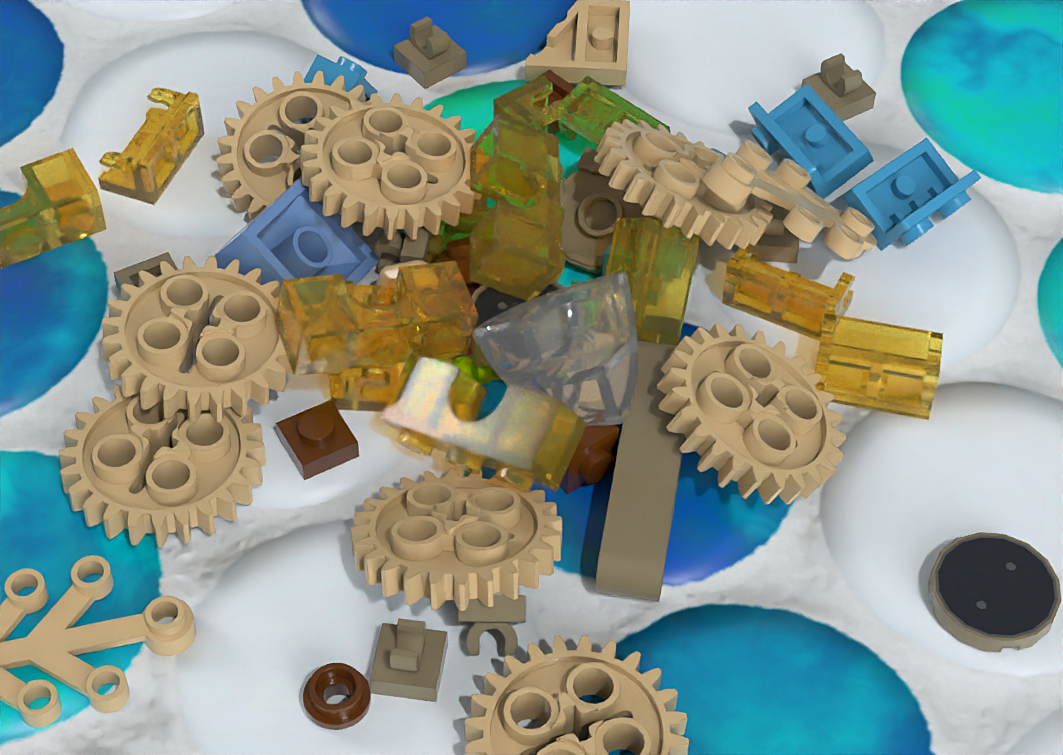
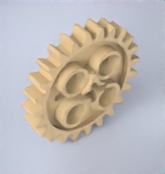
M296 71L294 72L293 83L290 86L285 87L283 82L276 76L272 78L273 92L267 94L256 86L252 88L256 101L253 105L238 100L236 107L240 119L225 118L224 124L229 136L218 137L217 142L222 156L216 158L220 174L224 175L221 178L226 194H233L232 200L235 209L238 212L248 209V216L250 221H252L302 176L300 157L301 146L304 145L305 131L314 130L315 118L317 116L329 118L330 106L332 105L348 111L349 98L354 97L363 105H369L370 100L366 101L364 86L360 84L346 92L345 78L342 75L337 77L331 86L325 85L322 71H317L312 83H304L301 73ZM301 118L313 119L309 123L305 124L294 123L295 121ZM273 129H276V130L280 131V132L283 133L284 135H282V134H280V133H278V132H276V131H273ZM268 156L279 157L272 163H259L260 160Z
M373 93L371 94L369 105H363L359 100L352 97L349 98L348 111L332 105L330 106L329 118L317 116L315 118L314 130L305 131L304 145L301 146L300 169H302L301 183L302 186H309V200L311 202L323 201L322 214L324 216L333 215L338 212L342 213L341 227L346 228L356 221L363 223L362 230L365 236L371 234L376 227L384 228L387 240L393 239L397 229H404L407 235L414 240L417 239L418 227L424 226L429 232L437 235L440 231L441 220L452 226H457L460 212L466 214L473 212L474 200L481 199L487 161L483 160L484 146L483 144L474 143V129L460 130L462 117L459 115L443 119L444 106L440 104L427 111L422 109L423 100L420 97H417L410 105L403 104L402 98L398 93L393 95L390 103H383L380 97Z
M625 119L622 124L615 121L611 128H607L595 151L597 154L594 161L601 164L598 170L599 173L611 178L608 183L610 187L626 192L623 200L639 203L643 208V215L653 216L662 221L663 227L667 229L673 225L679 227L686 238L690 239L693 234H697L709 246H712L714 241L717 240L726 249L731 250L734 244L742 249H746L748 244L753 246L757 244L773 218V214L770 213L773 205L750 193L739 207L727 203L714 194L703 182V177L717 158L724 159V155L705 147L701 141L695 144L689 142L680 131L675 136L670 134L660 124H658L655 130L643 120H640L638 125L628 119Z
M210 255L204 267H196L190 256H184L183 269L175 270L166 261L160 262V276L155 277L141 270L138 272L139 287L123 283L121 285V300H110L108 303L109 317L102 319V346L104 361L109 362L111 380H122V394L125 397L140 392L141 408L144 410L153 407L158 402L164 403V418L170 419L175 415L179 408L187 409L190 423H196L201 410H210L214 420L217 423L222 422L223 408L232 407L236 413L244 417L247 415V400L252 399L260 405H268L269 388L283 392L286 389V374L292 375L297 372V356H301L302 333H300L301 316L298 313H293L292 296L279 297L280 283L277 280L261 285V269L259 268L250 271L245 276L240 274L239 260L234 259L226 269L217 268L215 256ZM215 305V307H214V309H213V313H212V325H213V326H210V325H209V314H210V312H211L213 306ZM193 348H194V349H196V361H195V363H194V365H193L191 371H190L189 373H186L187 370H188V368H189V370H190V368H191V366H192V364H193Z
M716 323L709 332L699 327L691 337L685 336L670 354V357L660 369L665 375L657 384V389L666 394L665 398L658 405L659 409L675 415L666 426L667 430L673 433H683L686 437L679 450L682 453L696 451L701 456L697 466L700 472L706 471L711 467L719 471L718 486L723 488L731 479L738 482L740 495L744 499L755 489L758 490L764 504H770L778 495L785 504H791L798 495L804 499L808 498L836 472L835 466L844 457V454L838 447L846 440V435L835 429L843 420V416L827 409V406L835 398L834 395L817 390L815 385L822 377L820 374L814 373L806 375L801 370L804 364L802 356H797L792 360L784 356V342L779 341L773 348L767 346L763 331L758 330L751 339H748L740 324H736L729 333L720 323Z
M117 384L113 386L115 400L109 402L95 396L92 398L94 414L77 412L75 414L77 429L64 431L66 448L59 450L62 468L60 474L64 492L69 493L72 510L74 512L84 511L88 527L98 525L104 521L106 537L109 539L117 536L123 529H128L131 545L134 546L142 540L146 533H154L158 547H163L167 541L168 533L177 532L182 541L187 544L191 542V528L198 525L205 532L212 535L216 533L214 518L218 515L234 522L237 519L235 502L251 505L253 502L252 487L262 486L263 483L262 467L266 466L262 427L260 423L253 422V412L250 406H247V415L244 417L236 413L232 407L223 408L222 422L218 423L212 417L210 410H201L196 423H190L187 409L179 408L175 415L170 419L164 418V403L158 402L153 407L144 410L141 408L140 392L125 397L122 394V386Z
M449 468L444 478H437L432 472L424 471L423 481L418 483L409 478L402 477L400 478V490L382 486L379 488L380 499L366 498L364 500V511L355 512V526L351 527L352 553L355 556V567L357 571H365L366 584L382 583V594L385 597L404 591L405 604L409 606L416 603L422 597L430 598L431 610H438L445 600H454L457 608L460 611H465L469 599L476 598L485 606L493 607L494 595L498 593L513 600L518 599V585L537 589L539 587V575L551 576L554 573V561L561 560L562 517L557 516V504L555 502H545V491L543 490L528 492L527 481L524 479L508 485L506 484V473L500 472L491 479L482 478V471L479 468L474 469L468 477H460L455 468Z
M559 635L554 636L553 651L549 654L544 655L537 645L533 642L528 643L527 662L525 664L510 655H506L504 657L505 678L494 673H486L484 676L486 695H472L471 715L474 717L465 719V740L470 742L465 745V755H609L608 753L618 749L628 750L635 755H687L689 739L681 736L685 734L687 715L683 712L674 711L678 697L676 689L658 691L662 677V671L659 668L649 670L643 674L639 673L641 653L636 651L623 661L615 658L616 641L610 640L604 646L601 653L592 652L588 635H582L577 650H567L563 639ZM586 695H597L605 699V701L591 704L579 698ZM534 719L544 723V725L540 728L527 729L517 725V723L522 720Z

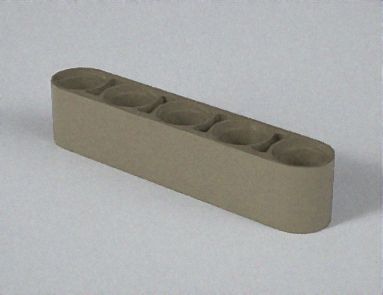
M642 340L637 342L595 582V592L660 601L682 460V452L679 448L684 443L685 435L667 430L666 426L675 415L659 409L658 405L665 398L666 394L657 389V384L665 375L660 370L677 345Z

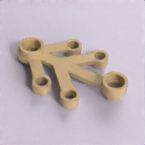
M745 140L735 154L729 152L724 159L717 158L703 177L705 185L714 194L731 205L741 206L751 193L790 210L783 220V224L791 233L805 242L811 243L825 226L822 230L824 234L823 241L833 252L844 259L858 258L864 250L871 251L877 244L876 238L871 233L875 226L864 214L852 207H847L844 212L835 209L806 186L811 180V176L805 169L790 159L784 158L773 173L767 168L773 161L771 156L760 146L749 140Z
M91 555L81 558L73 565L71 569L73 585L30 634L24 638L5 641L26 614L37 612L44 607L49 596L44 578L40 572L27 568L12 573L7 578L4 586L7 598L0 605V701L19 711L23 721L29 726L45 727L57 720L62 711V703L56 687L51 682L40 679L25 683L7 671V669L32 665L88 697L92 707L99 712L111 713L121 709L127 703L130 696V689L124 672L112 665L95 668L75 657V655L143 641L157 655L174 656L180 654L191 646L196 637V626L189 605L173 596H161L152 600L141 614L73 627L93 602L107 596L114 585L111 568L107 560L100 556ZM88 575H102V577L95 582H83V579ZM36 587V590L30 595H17L23 588ZM166 617H176L172 622L167 624L157 623L159 620ZM114 683L119 685L111 694L100 695L97 693L98 689L105 684ZM35 699H50L49 703L41 709L34 710L28 708Z

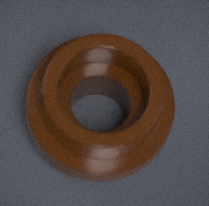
M330 663L320 667L308 680L303 691V703L306 714L315 724L330 730L346 729L357 724L364 718L370 708L371 691L368 681L359 671L348 664ZM334 695H343L349 698V700L341 704L326 703Z

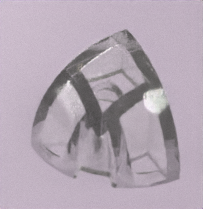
M625 271L584 281L542 295L500 313L474 329L475 336L486 359L504 383L514 392L524 390L539 401L550 406V415L565 421L591 426L622 424L627 418L637 385L638 340L633 302Z

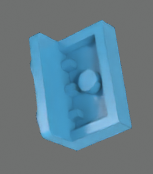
M805 84L769 113L757 101L748 107L757 125L750 132L760 147L770 156L777 151L783 159H790L805 169L811 176V180L806 186L822 199L828 197L874 161L869 149L808 84Z
M926 137L850 189L842 199L848 207L858 210L874 224L875 228L871 233L876 238L877 245L882 251L899 238L908 246L934 227L929 217L937 211L943 219H946L971 200L966 190L979 181L981 177L974 169L959 180Z

